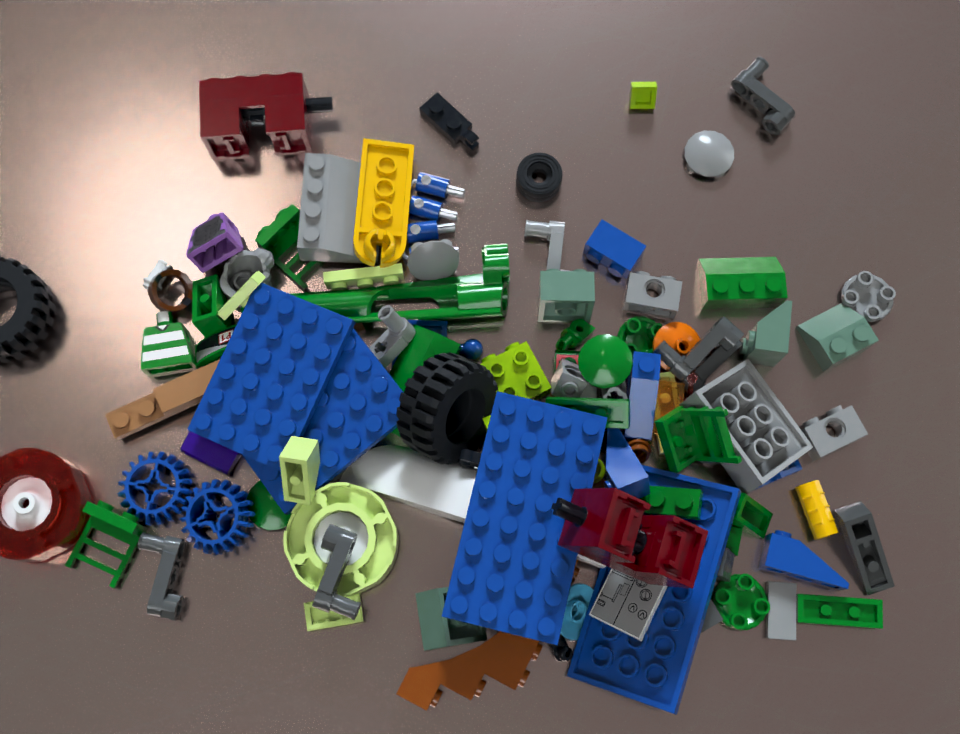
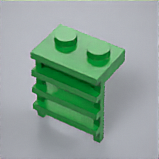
M291 204L288 208L280 210L276 215V219L269 226L263 227L258 232L255 241L258 247H262L272 253L275 266L277 265L295 284L305 290L308 285L303 280L321 262L310 261L297 275L292 270L301 262L298 253L286 265L281 262L298 242L300 210L294 204Z
M678 406L655 421L670 472L679 473L694 461L736 464L742 462L741 456H736L726 424L725 416L728 415L727 409H722V407L709 409V406H704L701 409H696V406L689 408Z
M99 500L97 504L87 501L82 511L91 515L65 566L72 568L76 559L86 562L114 575L109 586L116 589L120 579H123L125 575L124 571L128 563H131L133 559L132 556L136 548H138L140 535L142 532L146 533L148 528L137 523L139 518L124 511L121 516L112 512L115 507ZM92 528L129 544L130 546L126 554L88 538ZM86 543L122 560L116 570L80 553L83 545Z

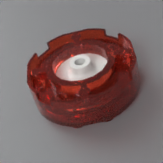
M19 448L0 457L1 557L21 562H42L68 550L79 539L90 518V515L82 510L87 501L91 502V495L82 472L73 463L59 455L39 448Z

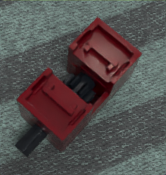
M303 73L260 74L259 76L252 77L239 75L233 78L220 79L212 77L207 80H199L200 138L212 160L250 157L249 121H251L252 126H264L265 122L266 134H269L275 155L313 152L311 113L333 112L334 110L332 97H309Z
M617 488L575 489L571 502L557 498L556 503H553L551 507L554 510L553 515L565 519L558 542L559 546L651 585L693 589L708 531L675 515H643L644 510H650L651 504Z

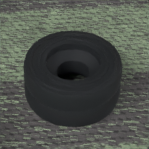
M530 154L520 162L517 168V188L530 201L544 202L550 200L560 190L563 176L562 168L559 162L549 154ZM536 172H542L545 174L546 180L542 183H537L532 179V175Z

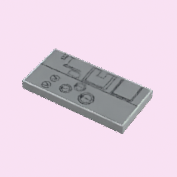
M611 568L589 615L642 642L668 586L647 584Z

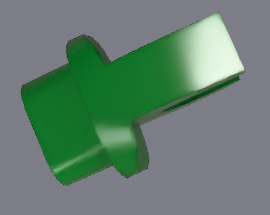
M583 319L574 320L570 327L565 328L561 332V338L556 343V349L565 351L567 348L573 349L578 347L591 336L595 327Z

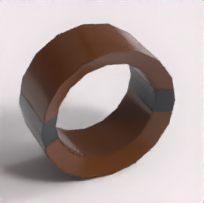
M169 269L155 275L148 285L150 301L161 311L175 312L182 310L192 301L193 283L189 276L180 270ZM165 276L179 279L184 286V298L177 306H169L158 297L157 285Z

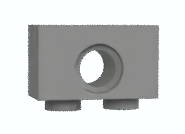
M644 271L630 272L626 283L622 310L674 319L679 309L683 281H677L672 276H650L649 273ZM653 289L659 296L655 298L650 297L646 290Z
M841 405L826 412L828 417L820 421L818 417H814L803 423L804 429H802V432L813 445V448L808 451L813 462L868 435L852 405L845 409H842ZM827 425L833 427L836 433L835 437L828 435L826 431Z

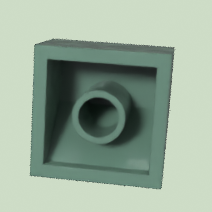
M548 269L540 271L538 322L572 323L574 320L583 319L590 323L595 303L594 272H587L584 269L573 271Z
M785 301L757 322L751 330H748L746 337L741 339L740 353L743 354V361L749 359L752 364L774 367L788 354L792 301Z
M843 303L796 327L823 372L869 349L879 341L865 317L848 306L843 305Z
M449 587L415 593L424 651L487 640L485 627L441 617Z

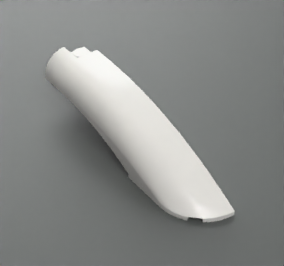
M384 445L368 450L348 466L342 474L340 482L358 485L371 490L379 496L465 523L478 467L461 466L459 462L448 465L440 464L408 447ZM580 554L577 555L576 560L602 569L606 567Z

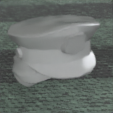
M258 247L255 251L243 250L232 256L225 263L224 272L220 278V287L226 295L227 301L256 271H260L266 277L262 283L272 286L270 269L274 266V259L270 251L262 247Z

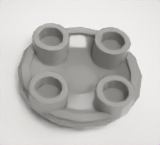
M704 130L695 133L688 140L684 148L686 167L689 171L704 177H722L734 161V148L723 134L716 131Z
M448 239L425 243L416 242L411 246L407 266L410 273L422 281L448 278L458 268L459 256L452 242Z
M862 271L858 275L852 276L845 282L841 291L843 305L848 306L865 317L867 322H875L887 316L893 307V299L896 296L893 287L869 271Z

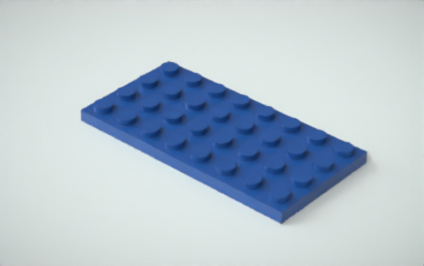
M497 391L441 617L558 645L578 553L558 545L565 519L553 515L554 510L551 507L553 503H556L557 498L571 502L575 489L592 488L608 417Z
M642 465L649 476V486L701 489L703 492L700 520L684 519L708 531L693 589L667 587L641 642L589 615L611 570L608 566L603 569L600 568L567 676L677 715L742 491L739 488Z

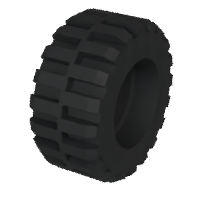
M0 256V292L14 290L17 293V307L13 316L0 326V361L5 363L11 362L13 356L18 360L25 357L26 351H35L39 347L37 343L41 339L45 341L49 335L46 330L48 327L52 328L54 319L50 316L55 313V304L51 302L53 295L47 288V284L38 275L17 260L12 258L5 259Z
M449 352L428 358L423 362V366H418L413 371L414 375L412 378H408L405 383L404 393L401 392L400 407H397L396 412L399 418L396 421L402 441L407 447L437 463L447 465L460 461L462 449L476 451L478 449L477 446L484 442L486 429L482 418L491 415L496 391L498 390L492 373L485 366Z

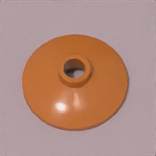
M671 322L662 326L655 334L653 351L665 340L681 356L686 355L700 340V337L689 325L682 322ZM680 342L684 346V351L679 348ZM661 360L660 366L669 372L670 367Z

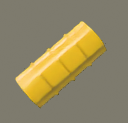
M819 480L795 487L799 502L809 524L808 528H810L814 540L839 533Z

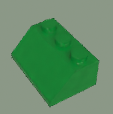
M776 257L698 259L702 309L777 308L788 298L785 271Z

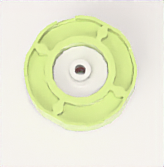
M347 482L329 483L315 490L311 505L297 503L291 511L292 515L288 521L286 531L284 530V552L296 577L308 588L317 592L332 552L321 548L322 539L330 524L357 534L355 546L337 588L339 595L350 597L362 593L380 584L391 571L399 548L398 529L384 501L371 490Z

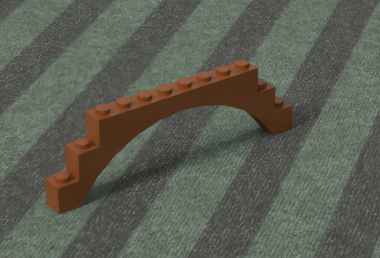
M601 479L593 484L592 488H605L604 481L606 480ZM576 560L572 584L580 571V568L576 567L579 560ZM500 631L480 646L454 658L418 667H410L396 695L427 711L430 705L436 707L443 691L439 690L440 685L469 700H472L474 695L480 697L487 682L482 679L484 674L516 690L518 685L524 686L530 674V671L526 670L530 659L536 661L543 645L539 644L537 640Z

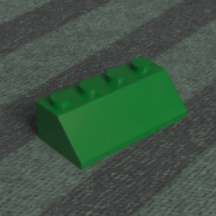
M414 324L415 336L398 355L389 374L404 392L406 388L405 383L408 378H412L414 375L413 371L418 366H423L425 360L441 353L450 352L459 355L462 349L461 344L439 333ZM398 428L391 432L400 437Z

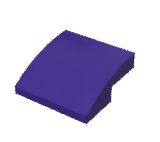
M189 431L180 448L181 452L226 475L230 473L242 456V454L191 431Z

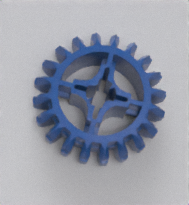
M151 451L148 453L147 459L142 455H138V464L132 461L129 462V466L132 468L130 472L122 471V475L127 478L126 481L121 480L118 482V485L124 487V490L119 491L117 494L119 497L125 498L120 505L123 508H128L127 513L138 517L139 523L145 519L146 525L151 526L154 521L158 525H163L165 518L172 522L174 521L173 512L182 515L183 511L180 506L182 504L185 506L189 505L185 497L186 495L192 496L193 491L187 489V487L193 485L194 481L187 478L191 471L183 469L185 463L182 460L176 462L177 457L170 454L167 457L165 452L160 451L156 456ZM165 468L170 469L173 473L176 486L167 484V475L164 474ZM151 470L150 476L147 479L140 480L145 473ZM158 485H160L161 487H163V488H165V489H159V490H155V491L153 492L152 490H150V489H148V488H146V487L152 488V487H157ZM137 490L145 493L146 509L138 501ZM173 496L166 505L158 508L165 497Z
M214 479L211 484L210 482H203L202 489L193 488L194 497H185L189 505L181 507L182 511L186 512V517L179 519L181 522H186V526L181 531L183 533H190L186 540L189 543L195 542L194 548L196 550L203 549L205 554L214 552L215 555H222L224 551L232 552L233 545L236 547L243 545L240 537H250L246 528L254 527V524L249 522V517H253L256 514L255 512L248 511V508L254 503L246 500L249 494L246 491L240 492V485H232L231 481L224 480L221 483L220 480ZM225 495L233 506H223L222 501H219L217 496ZM217 512H221L220 518H217L218 522L213 521L216 520V516H219L217 515ZM234 518V522H233V525H232V527H231L230 524H231L232 519ZM203 528H212L213 533H217L218 539L210 538Z

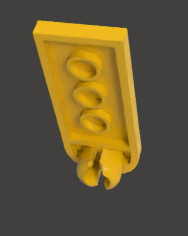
M363 138L353 250L357 258L366 265L375 267L377 245L382 246L380 268L398 263L404 255L414 145Z

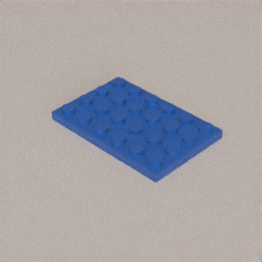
M261 282L251 293L187 430L281 472L279 456L291 436H304L356 322L353 319Z
M354 328L303 438L319 441L320 466L315 490L325 486L397 428L396 421L399 420L396 412L397 407H400V394L404 392ZM243 455L284 514L289 515L297 503L284 501L281 472Z

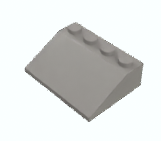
M305 153L297 242L300 261L363 263L357 258L353 250L360 162L332 154ZM377 245L375 264H378L379 261V246Z
M746 359L695 391L679 404V406H684V408L696 406V409H701L704 406H709V409L716 407L727 409L728 415L725 416L726 424L736 456H741L742 462L739 464L720 463L742 493L748 494L763 485L813 448L808 438L749 359Z

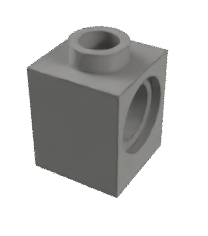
M563 358L561 359L551 379V395L580 398L588 382L583 378L578 364Z

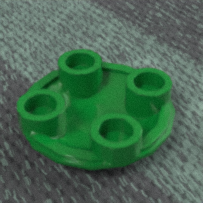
M635 316L624 322L619 329L617 337L628 345L632 354L634 351L652 353L654 336L663 325L645 316Z
M604 334L597 335L584 344L579 353L578 364L579 370L587 382L594 387L604 389L623 383L630 375L633 360L632 353L624 341L619 337Z
M261 480L258 481L250 489L246 499L254 503L248 508V511L255 512L256 514L250 517V520L258 527L268 531L287 528L292 513L289 515L284 514Z
M749 574L731 575L730 582L721 581L713 594V603L723 618L722 622L735 630H749L757 627L770 610V603L764 588Z

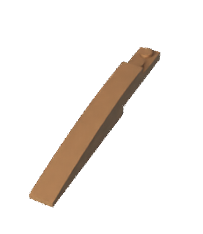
M362 322L355 323L353 328L358 334L365 331ZM220 360L153 388V393L105 414L114 439L120 440L199 404Z

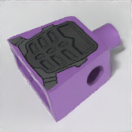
M223 212L210 215L208 220L192 230L186 257L202 273L208 271L243 250L238 228Z

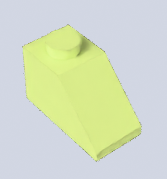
M291 436L279 456L284 501L311 505L320 466L319 441Z

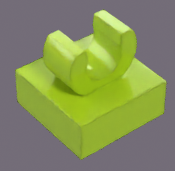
M631 82L630 109H655L657 83Z

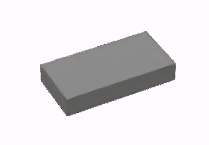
M766 582V595L770 603V610L766 614V639L796 641L797 583Z

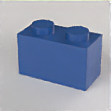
M602 219L586 242L583 253L586 254V257L595 264L601 263L606 266L614 276H622L627 279L630 272L633 271L641 259L646 245Z

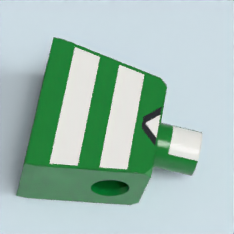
M170 311L156 313L157 326L146 327L143 330L141 371L147 376L197 369L195 367V353L187 328L180 322L173 323V315Z

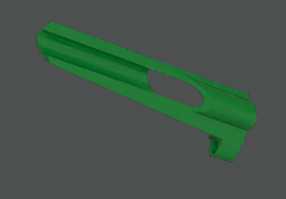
M508 243L484 245V248H482L483 273L353 290L305 292L291 295L353 319L356 323L381 321L378 318V312L371 313L374 301L426 297L433 298L438 302L440 308L395 312L407 320L418 319L427 321L505 316L508 308V287L510 283Z

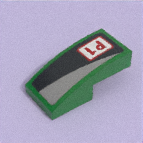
M236 325L216 331L195 345V367L197 369L221 359Z

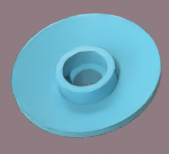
M576 583L570 587L560 632L564 638L569 640H578L594 591L586 584Z

